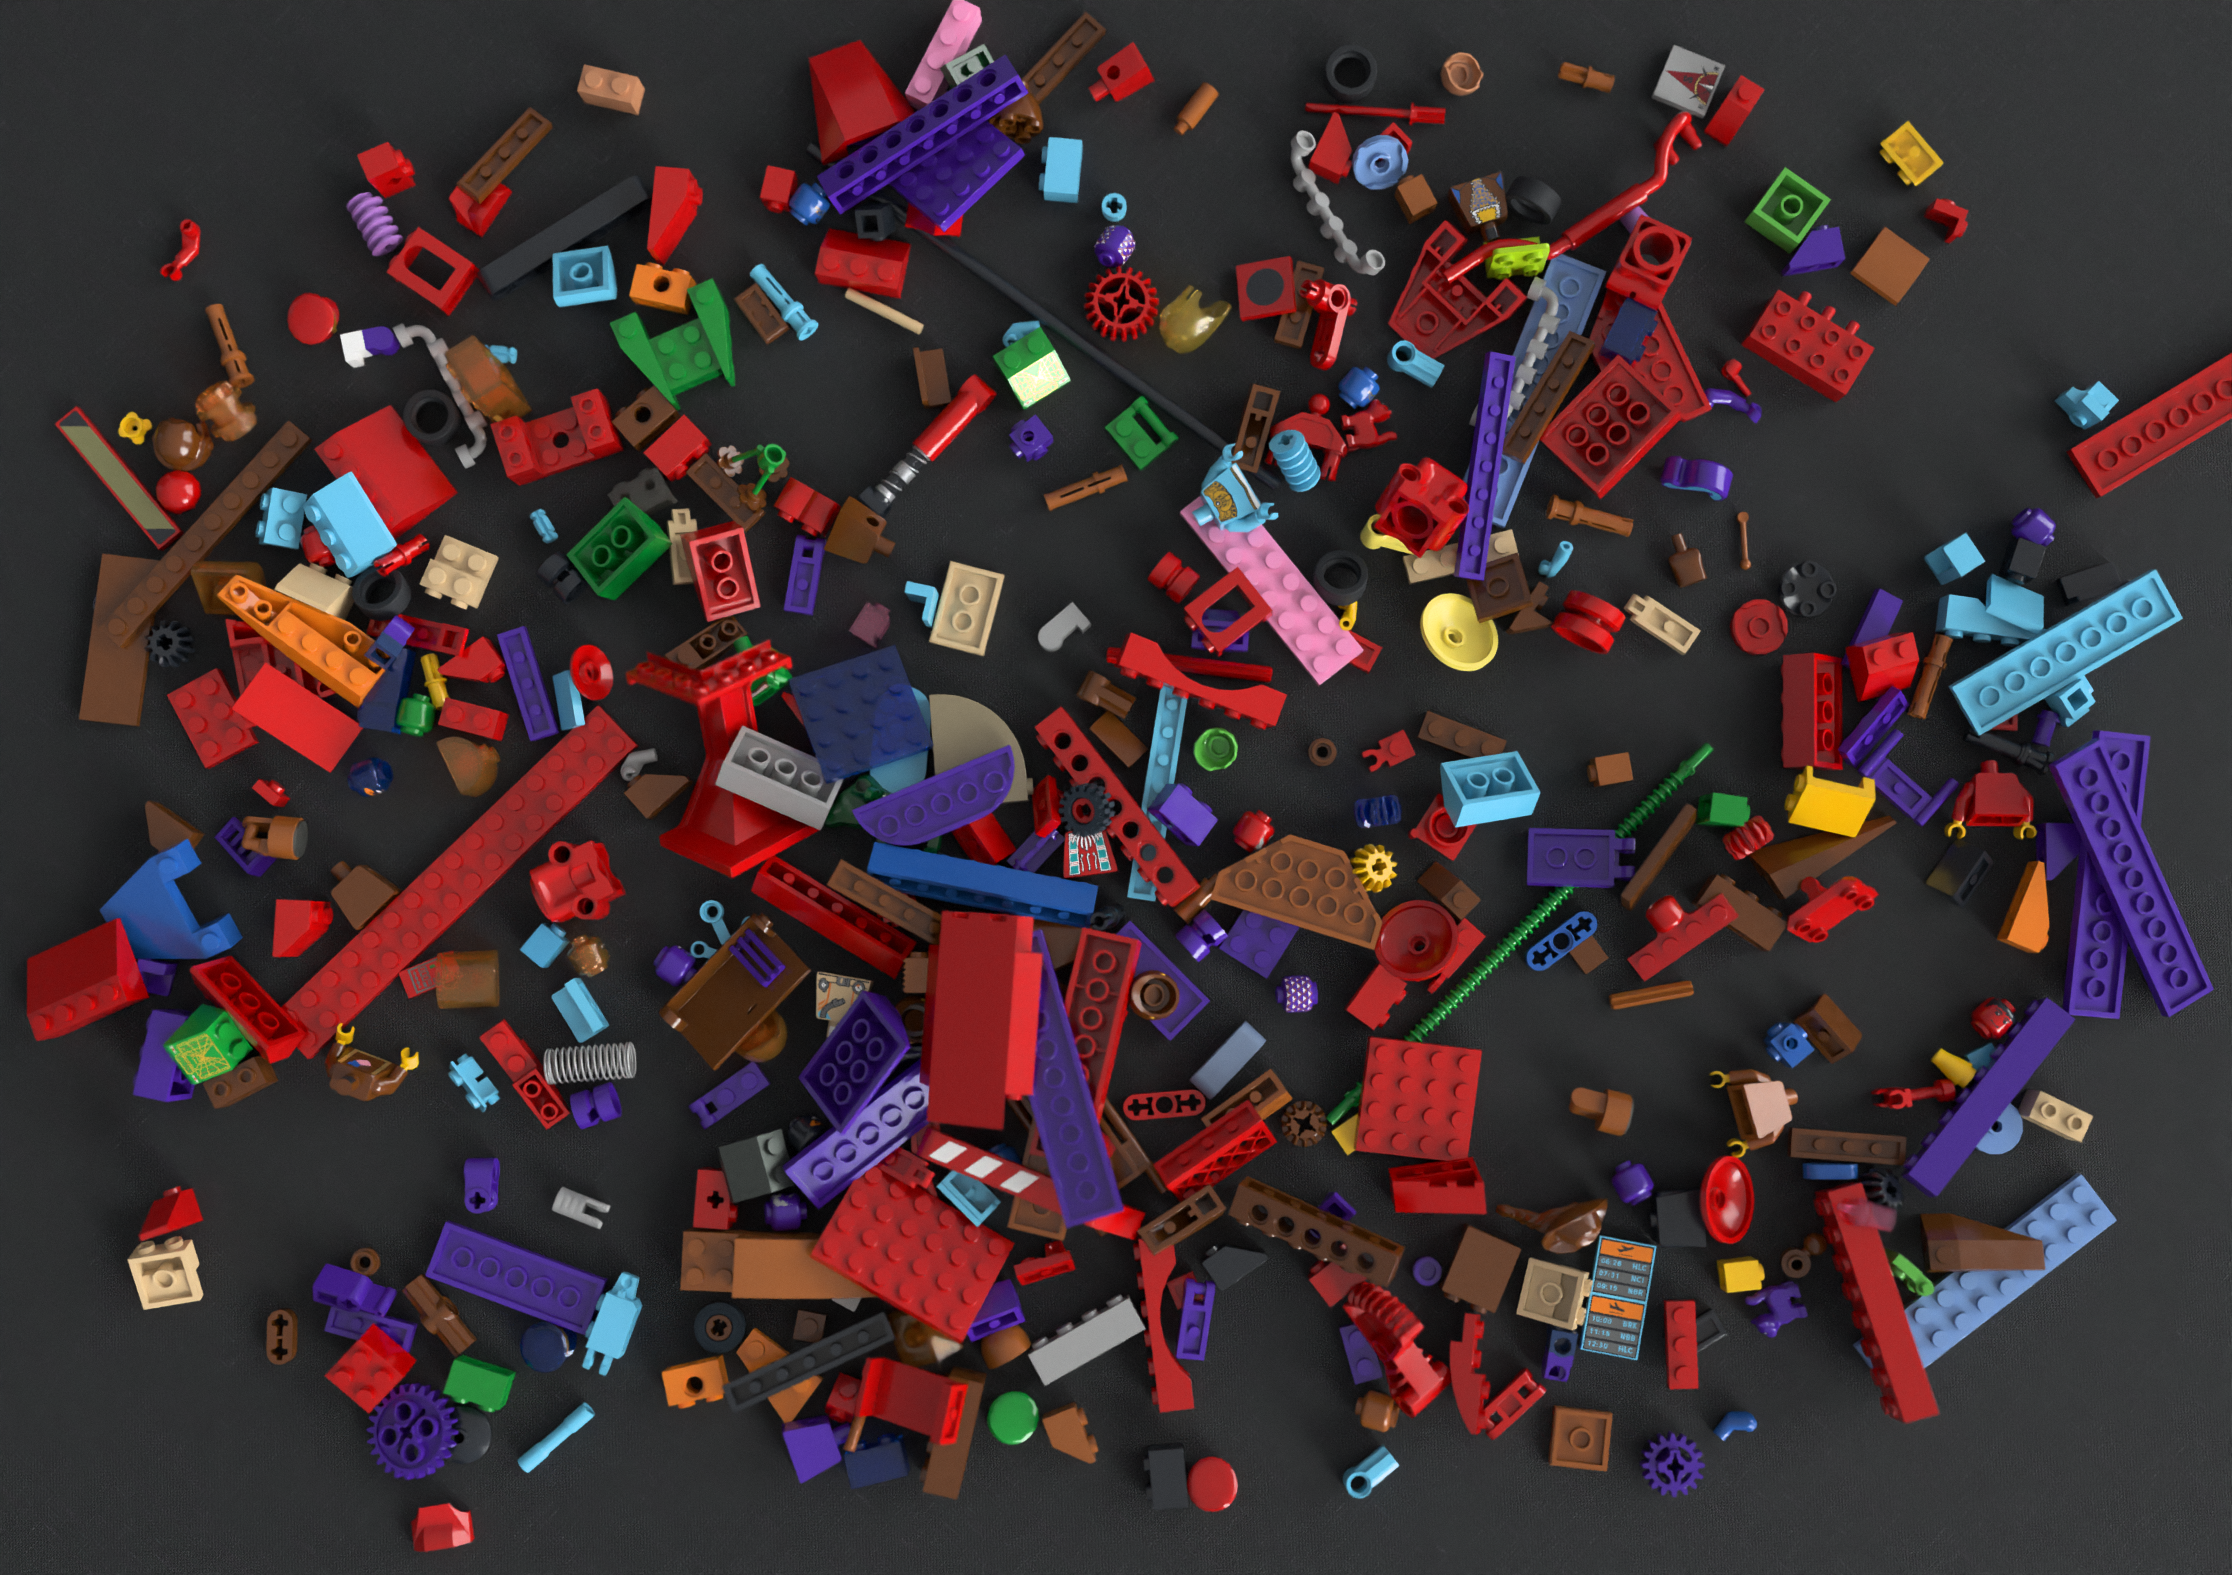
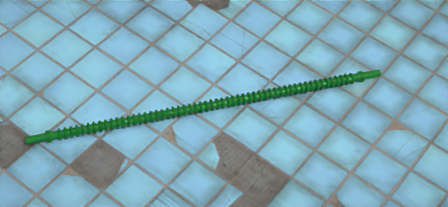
M1705 742L1687 761L1683 760L1679 764L1677 771L1669 774V779L1664 778L1663 785L1658 784V790H1652V796L1647 795L1646 802L1641 801V807H1635V813H1629V819H1623L1624 824H1618V830H1615V838L1631 837L1630 832L1632 830L1637 831L1636 826H1642V820H1648V814H1654L1653 809H1659V803H1665V797H1671V791L1676 792L1678 790L1677 785L1682 786L1683 780L1688 776H1692L1696 772L1695 768L1714 749ZM1555 886V892H1549V898H1543V904L1538 903L1537 910L1532 909V914L1530 916L1526 915V920L1524 922L1520 921L1519 927L1514 926L1515 931L1513 933L1508 932L1509 937L1507 939L1502 938L1503 943L1501 945L1497 943V949H1491L1490 952L1492 954L1490 956L1485 955L1486 960L1484 962L1479 961L1480 966H1474V972H1468V978H1462V984H1456V990L1451 989L1449 996L1444 995L1445 1000L1443 1002L1438 1001L1439 1006L1437 1008L1432 1007L1433 1012H1427V1018H1421L1422 1023L1420 1025L1415 1024L1416 1029L1414 1031L1409 1030L1410 1035H1404V1040L1422 1042L1421 1038L1423 1036L1428 1037L1427 1032H1433V1026H1439V1020H1445V1014H1451V1008L1456 1009L1458 1002L1463 1003L1462 998L1464 996L1469 997L1468 992L1470 990L1475 991L1474 986H1480V980H1486L1485 975L1487 973L1492 974L1491 969L1493 967L1498 968L1497 963H1503V957H1509V951H1515V945L1520 946L1521 939L1526 940V935L1528 933L1532 934V929L1534 927L1538 928V923H1543L1545 916L1550 917L1549 912L1551 910L1556 911L1555 906L1557 904L1562 905L1561 900H1567V894H1573L1574 891L1572 889L1574 887ZM1357 1081V1087L1352 1091H1347L1344 1094L1345 1099L1325 1117L1332 1125L1341 1119L1353 1106L1356 1108L1359 1105L1362 1082Z

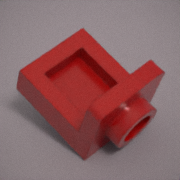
M1937 198L1927 207L1924 215L1925 218L1949 227L1944 242L1949 244L1955 238L1961 237L1968 225V222L1965 221L1968 210L1956 206L1955 202L1949 199Z
M841 1372L839 1373L825 1409V1413L829 1414L832 1420L840 1423L845 1421L852 1422L861 1380Z

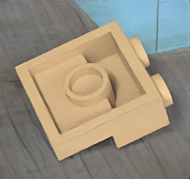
M445 535L435 559H430L420 585L426 587V594L441 599L442 595L452 598L451 604L465 610L468 605L478 608L499 557Z
M176 1236L160 1245H155L153 1241H146L139 1244L128 1258L144 1310L200 1301L204 1294L196 1272L199 1261L192 1239L183 1241L181 1236Z
M1532 1257L1529 1258L1516 1314L1566 1329H1576L1577 1324H1583L1586 1315V1308L1581 1307L1584 1296L1589 1297L1593 1281L1588 1279L1589 1272Z

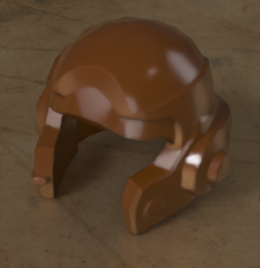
M172 417L161 421L152 436L153 447L158 460L172 470L192 471L201 467L207 461L214 448V443L209 436L208 427L204 420H200L196 424L198 432H196L194 425L184 420Z

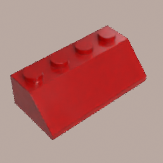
M1818 653L1783 655V664L1781 666L1783 677V692L1781 694L1783 705V720L1781 722L1783 748L1781 750L1783 768L1804 770L1806 765L1812 766L1813 770H1842V755L1838 751L1842 744V658Z
M231 955L192 966L190 969L193 981L203 995L217 1008L228 1013L245 1039L270 1064L288 1058L306 1035L295 1021Z

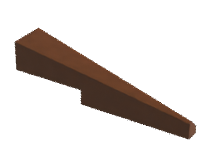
M1885 816L1863 822L1856 837L1826 831L1759 848L1748 855V858L1759 875L1765 877L1779 899H1786L1801 888V883L1806 877L1817 878L1895 825L1896 822L1892 817Z

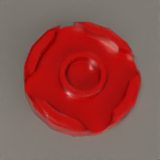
M1754 599L1741 605L1734 612L1730 622V633L1734 643L1742 651L1752 655H1765L1778 649L1788 633V620L1783 610L1771 603V601Z

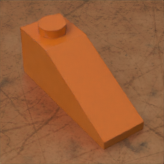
M2031 861L2026 865L1997 940L2027 953H2039L2046 946L2049 938L2047 934L2050 926L2044 863L2041 861Z

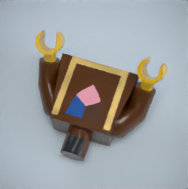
M342 1023L337 1026L335 1037L337 1043L332 1044L324 1065L327 1076L331 1078L329 1087L336 1090L339 1094L349 1095L362 1101H369L381 1095H390L396 1091L407 1076V1070L415 1069L418 1066V1052L413 1057H409V1047L401 1051L400 1066L350 1046L346 1048L345 1045L353 1041L355 1028L352 1026L349 1033L341 1032Z

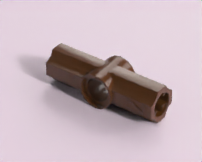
M424 1273L402 1290L419 1311L420 1320L424 1327L432 1334H437L455 1357L477 1340L458 1317L459 1311L455 1304L449 1298L441 1296Z

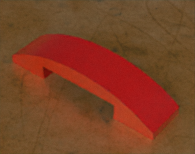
M402 614L398 615L415 628L405 645L462 657L469 629ZM370 619L366 634L378 637L392 619L384 621Z

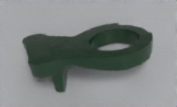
M870 774L860 775L851 786L834 800L823 825L827 828L847 826L864 829L855 818L852 810L892 793L884 789ZM871 835L873 844L874 842L883 844L887 843ZM943 835L929 840L923 852L937 854L941 847Z

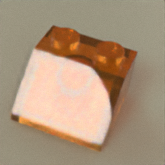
M900 1309L886 1315L895 1335L893 1342L901 1362L904 1364L918 1367L938 1362L963 1348L962 1343L955 1342Z

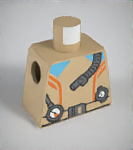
M817 972L816 1017L829 1020L826 1037L831 1034L862 990L871 992L874 981L827 972Z

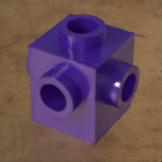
M1036 414L1026 422L1021 420L1011 428L1012 433L1009 434L1010 441L1012 442L1009 445L1010 449L1018 459L1023 456L1027 462L1031 459L1035 461L1040 459L1047 453L1048 450L1046 448L1054 442L1053 436Z

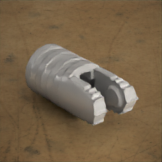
M562 1187L554 1201L552 1211L600 1229L603 1223L596 1217L584 1214L588 1206L599 1212L606 1213L609 1211L610 1205Z

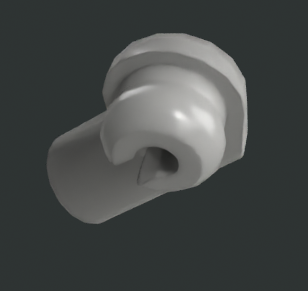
M652 748L630 753L621 767L622 778L626 781H631L638 776L644 764L657 762L656 749Z

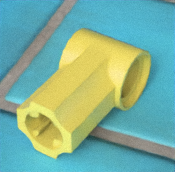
M1379 514L1369 518L1360 534L1362 544L1370 549H1377L1382 546L1413 555L1401 541L1384 534L1374 527L1380 518Z

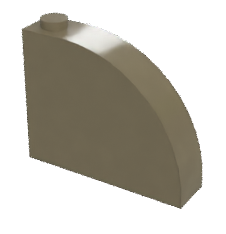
M947 694L929 695L935 775L1010 745L1015 763L1014 778L1011 789L1001 804L1029 802V795H1034L1033 778H1027L1022 750L1005 722L989 708L971 699Z

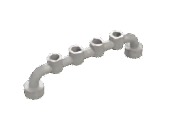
M1299 131L1291 140V164L1297 174V177L1293 180L1295 189L1299 192L1306 191L1311 200L1307 203V210L1314 216L1320 214L1325 222L1321 226L1320 231L1325 238H1334L1338 247L1334 251L1335 258L1341 263L1348 262L1351 268L1359 274L1376 275L1385 266L1383 255L1376 250H1369L1359 260L1356 255L1357 247L1355 243L1347 240L1342 231L1343 222L1332 214L1328 207L1329 198L1318 190L1314 183L1316 180L1315 174L1310 169H1306L1303 164L1302 156H1307L1315 148V139L1309 132Z
M1538 277L1534 278L1527 297L1536 302L1541 297L1547 301V308L1540 319L1534 337L1529 343L1522 364H1520L1511 388L1507 419L1513 409L1517 411L1521 409L1526 396L1521 394L1524 384L1531 386L1537 373V369L1532 368L1536 358L1543 360L1549 344L1544 343L1547 333L1554 335L1560 319L1555 317L1559 306L1558 297L1554 291L1546 287L1547 281ZM1478 405L1476 406L1470 420V425L1474 427L1476 423Z
M401 323L393 327L403 348L414 343L413 337L420 336L425 340L430 353L436 361L444 380L475 437V443L471 448L468 449L466 444L455 448L456 453L465 469L475 465L474 458L479 456L486 447L487 439L482 427L487 426V423L480 410L474 412L470 403L475 400L467 386L462 388L457 380L462 377V374L455 362L449 364L445 356L450 353L443 338L437 340L431 330L424 326L413 325L406 328Z

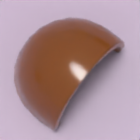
M1014 1325L983 1337L981 1340V1353L988 1369H994L1026 1351L1031 1346V1341L1022 1327Z

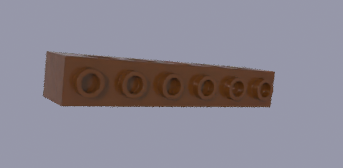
M1249 1176L1239 1184L1228 1214L1235 1217L1236 1221L1243 1225L1257 1227L1269 1237L1281 1238L1287 1241L1293 1248L1305 1249L1314 1253V1256L1319 1260L1338 1264L1342 1270L1352 1274H1360L1366 1277L1370 1283L1378 1286L1384 1285L1387 1287L1394 1278L1405 1249L1400 1244ZM1258 1205H1263L1267 1209L1268 1214H1263L1259 1210ZM1284 1216L1291 1218L1294 1226L1288 1225L1284 1220ZM1310 1228L1317 1230L1321 1238L1314 1237L1310 1232ZM1336 1241L1344 1242L1347 1250L1339 1248ZM1363 1253L1370 1254L1374 1262L1367 1261Z

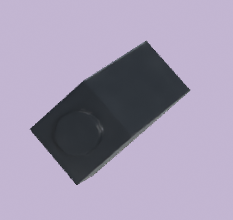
M1215 1243L1203 1252L1205 1257L1201 1261L1222 1292L1269 1258L1264 1250L1223 1243L1219 1246Z

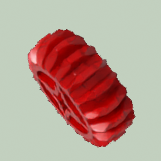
M1118 266L1116 267V274H1112L1110 269H1106L1107 278L1098 274L1096 276L1098 284L1091 282L1089 289L1092 292L1085 293V299L1089 301L1084 304V310L1089 311L1086 315L1087 321H1094L1092 324L1093 330H1098L1102 327L1101 337H1105L1110 332L1111 341H1115L1117 335H1121L1122 342H1126L1127 334H1131L1132 339L1136 340L1137 330L1142 334H1146L1147 328L1144 324L1153 326L1154 320L1150 316L1158 315V309L1154 306L1159 305V299L1153 297L1157 290L1155 287L1148 288L1151 284L1149 278L1141 281L1143 276L1141 271L1133 276L1131 267L1127 268L1126 273H1122L1121 267ZM1121 285L1116 293H1106V295H1103L1109 288ZM1130 287L1140 293L1144 304L1138 303V300L1133 299L1129 295ZM1125 294L1126 304L1123 305L1118 315L1117 304L1120 303ZM1098 304L1105 305L1106 309L1114 313L1113 322L1102 315ZM1140 314L1134 321L1122 324L1126 316Z

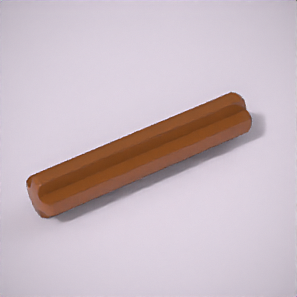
M1686 980L1609 995V1004L1611 1009L1616 1010L1692 996L1694 990L1692 982Z

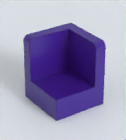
M139 959L137 965L147 992L169 996L178 963L159 959Z

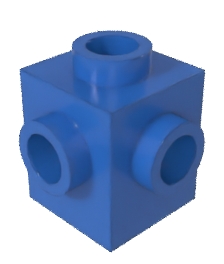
M1778 1022L1768 1029V1036L1763 1039L1764 1043L1768 1046L1765 1049L1768 1055L1776 1062L1780 1060L1785 1067H1795L1814 1051L1813 1047L1805 1039L1808 1035L1798 1024Z

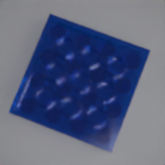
M895 645L788 679V684L826 784L931 750L934 747Z

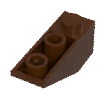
M733 615L719 619L667 653L664 658L703 671L734 646L733 642L747 636L748 633Z

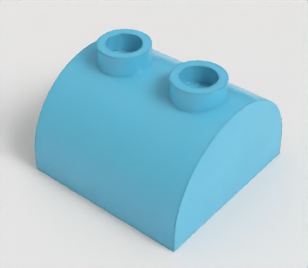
M608 246L553 253V298L558 307L616 299V274Z

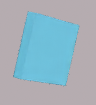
M1991 574L1987 580L1986 613L2034 634H2039L2044 625V596Z

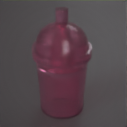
M1862 1197L1850 1199L1846 1205L1840 1203L1837 1205V1209L1844 1211L1845 1218L1853 1226H1864L1891 1232L1896 1218L1895 1209L1867 1201Z

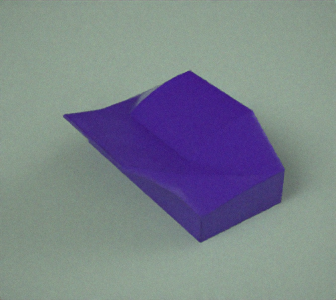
M1206 609L1202 616V623L1208 631L1217 633L1228 628L1240 616L1237 611ZM1197 629L1194 632L1192 631L1191 648L1207 651L1200 641L1203 639V636ZM1249 631L1222 652H1247Z

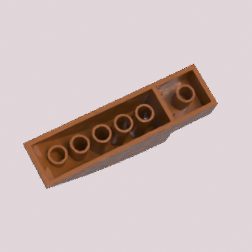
M689 1228L683 1232L680 1290L732 1292V1298L834 1299L877 1297L809 1257L823 1233Z

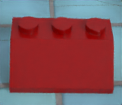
M829 229L820 247L815 275L821 284L900 298L911 244L888 239L871 241L870 238H858L856 233Z

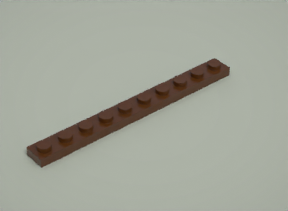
M288 420L98 629L116 645L124 648L313 440Z
M839 861L826 884L827 886L933 945H940L941 915L845 861ZM1057 981L1063 1003L1065 1004L1068 986Z

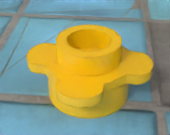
M130 412L122 419L118 433L121 437H128L132 439L134 444L140 445L145 440L146 432L151 430L152 423L150 420H143L136 413ZM134 426H137L136 431L133 430Z

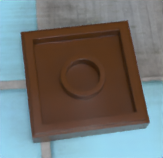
M1518 553L1487 562L1484 581L1466 579L1479 623L1534 606Z

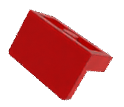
M992 813L980 820L951 831L970 860L995 866L998 862L1016 851L1015 846Z

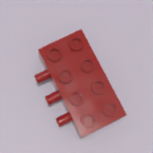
M1778 289L1766 303L1741 345L1836 403L1847 394L1875 348L1854 336L1860 326L1856 321L1851 320L1845 329L1831 322L1830 320L1836 312L1833 307L1826 306L1821 315L1807 307L1812 298L1810 293L1803 291L1798 299L1795 300Z

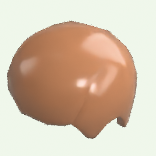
M1459 52L1446 59L1440 75L1443 86L1451 94L1463 96L1471 94L1480 87L1479 83L1483 77V72L1479 69L1478 62L1471 54Z

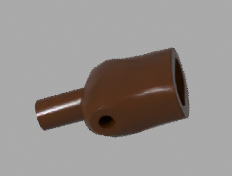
M1682 533L1672 536L1671 539L1676 552L1669 556L1668 563L1676 578L1678 587H1686L1707 579L1699 549L1687 548Z

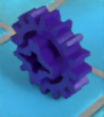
M1668 1431L1667 1438L1658 1433V1441L1656 1443L1651 1440L1647 1441L1651 1447L1650 1450L1642 1449L1641 1451L1647 1457L1646 1460L1639 1461L1640 1465L1647 1469L1642 1473V1476L1645 1479H1651L1648 1485L1652 1489L1658 1487V1492L1663 1496L1667 1490H1669L1672 1497L1677 1496V1490L1687 1495L1686 1487L1690 1485L1696 1489L1697 1485L1694 1479H1703V1475L1698 1472V1468L1705 1467V1464L1697 1460L1703 1454L1699 1449H1694L1696 1446L1694 1441L1690 1439L1686 1442V1436L1682 1433L1678 1435L1677 1439L1672 1431ZM1678 1446L1685 1449L1689 1457L1680 1456ZM1672 1459H1675L1677 1464H1673L1672 1469H1669L1667 1464H1672ZM1655 1471L1664 1473L1666 1482L1659 1479Z

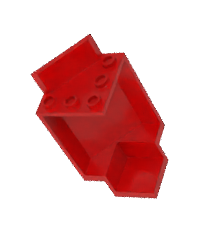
M942 911L940 945L929 944L919 1083L929 1086L927 1121L1003 1130L1005 1099L1021 1100L1022 1095H1032L1042 954L1031 952L1034 917Z

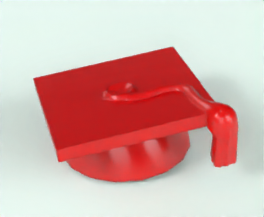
M1438 793L1417 827L1408 831L1407 836L1410 839L1418 838L1451 861H1454L1477 824L1455 827L1444 807L1443 796Z

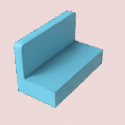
M907 581L905 594L910 601L925 604L922 620L926 627L932 628L939 600L936 588Z
M573 978L564 984V988L552 995L554 1003L579 1043L585 1042L610 1026L581 978Z

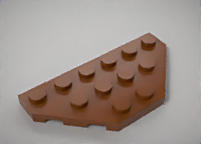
M1288 835L1218 872L1210 898L1220 903L1372 950L1375 949L1382 926V921L1368 898L1369 896L1356 874L1352 873L1353 868L1345 851L1294 835Z

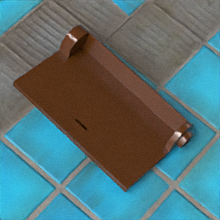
M753 912L658 1011L660 1016L671 1027L682 1033L713 1070H716L811 972L804 962L771 928L774 923L762 912L759 915ZM748 928L761 939L786 967L766 988L756 980L729 950L732 945L736 946L738 944L737 940L739 937L744 938L746 936L745 931ZM751 941L749 945L774 970L776 966ZM743 949L741 952L766 978L768 976L767 973Z

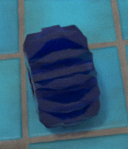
M1387 795L1357 800L1354 803L1353 812L1357 826L1369 828L1398 823L1401 820L1402 810L1398 797Z

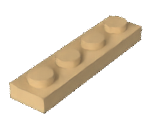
M1512 529L1490 535L1487 562L1518 553ZM1458 543L1447 545L1441 551L1427 550L1421 558L1415 554L1404 556L1403 562L1409 585L1454 574Z

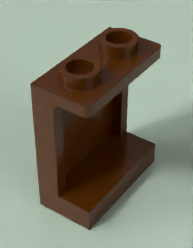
M1464 1223L1460 1232L1462 1235L1446 1276L1443 1282L1440 1281L1438 1287L1444 1291L1443 1296L1459 1303L1460 1299L1471 1303L1469 1307L1483 1314L1487 1310L1495 1313L1521 1248Z

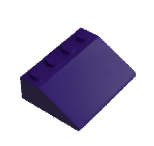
M862 990L798 1077L837 1131L842 1135L847 1132L910 1048L900 1013L886 996Z

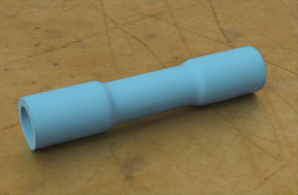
M582 1403L564 1419L563 1423L518 1459L520 1467L529 1473L562 1441L594 1417L593 1409L587 1403Z

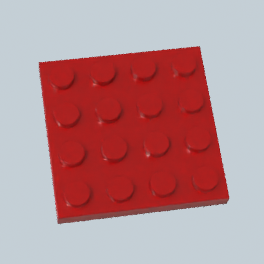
M1368 1036L1354 1149L1356 1151L1443 1161L1468 1158L1482 1050Z

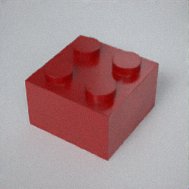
M373 1323L335 1363L325 1377L367 1413H370L406 1375L417 1360Z

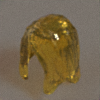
M1189 285L1160 314L1159 328L1165 344L1180 354L1194 351L1204 344L1229 313L1231 304L1226 301H1217L1210 307L1200 309L1198 301L1202 292L1196 290L1190 299L1187 300L1186 297L1194 289L1193 286Z

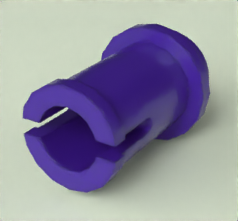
M2042 710L2041 714L2037 715L2039 720L2031 743L2050 747L2055 726L2060 724V720H2058L2059 714Z

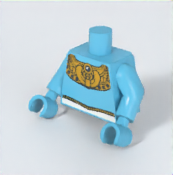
M1236 443L1228 444L1224 447L1223 455L1211 466L1201 484L1200 497L1204 505L1192 512L1199 527L1213 519L1220 530L1250 532L1265 523V520H1275L1278 518V513L1268 515V508L1273 506L1274 503L1265 502L1261 504L1237 463L1232 464V461L1239 460L1243 456L1242 451L1238 452L1235 456L1231 454V449Z

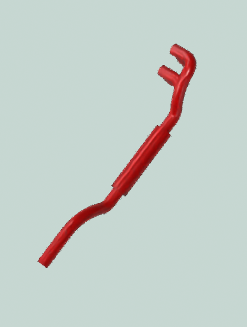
M1683 111L1677 114L1654 143L1656 156L1653 176L1641 184L1635 183L1562 232V237L1549 245L1550 252L1547 260L1558 257L1568 249L1575 250L1603 229L1648 200L1647 196L1665 183L1668 176V163L1673 166L1679 162V157L1672 145L1678 133L1681 134L1693 150H1697L1702 146L1701 140L1696 135V130L1691 125L1692 116L1689 112ZM1510 238L1495 240L1477 248L1441 272L1444 281L1450 284L1484 260L1490 258L1495 249L1538 243Z

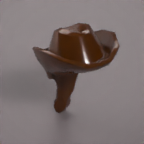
M1598 1198L1582 1203L1573 1202L1566 1207L1550 1209L1541 1214L1526 1209L1513 1208L1507 1204H1498L1496 1213L1502 1217L1515 1219L1521 1224H1526L1531 1229L1545 1233L1541 1241L1544 1249L1555 1254L1576 1252L1580 1248L1590 1245L1596 1239L1601 1230L1608 1201L1607 1199Z

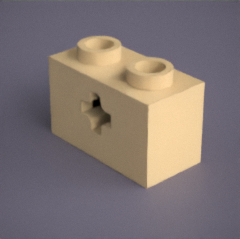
M2027 1089L2018 1109L2022 1118L2067 1140L2082 1142L2093 1118L2092 1115L2042 1091Z

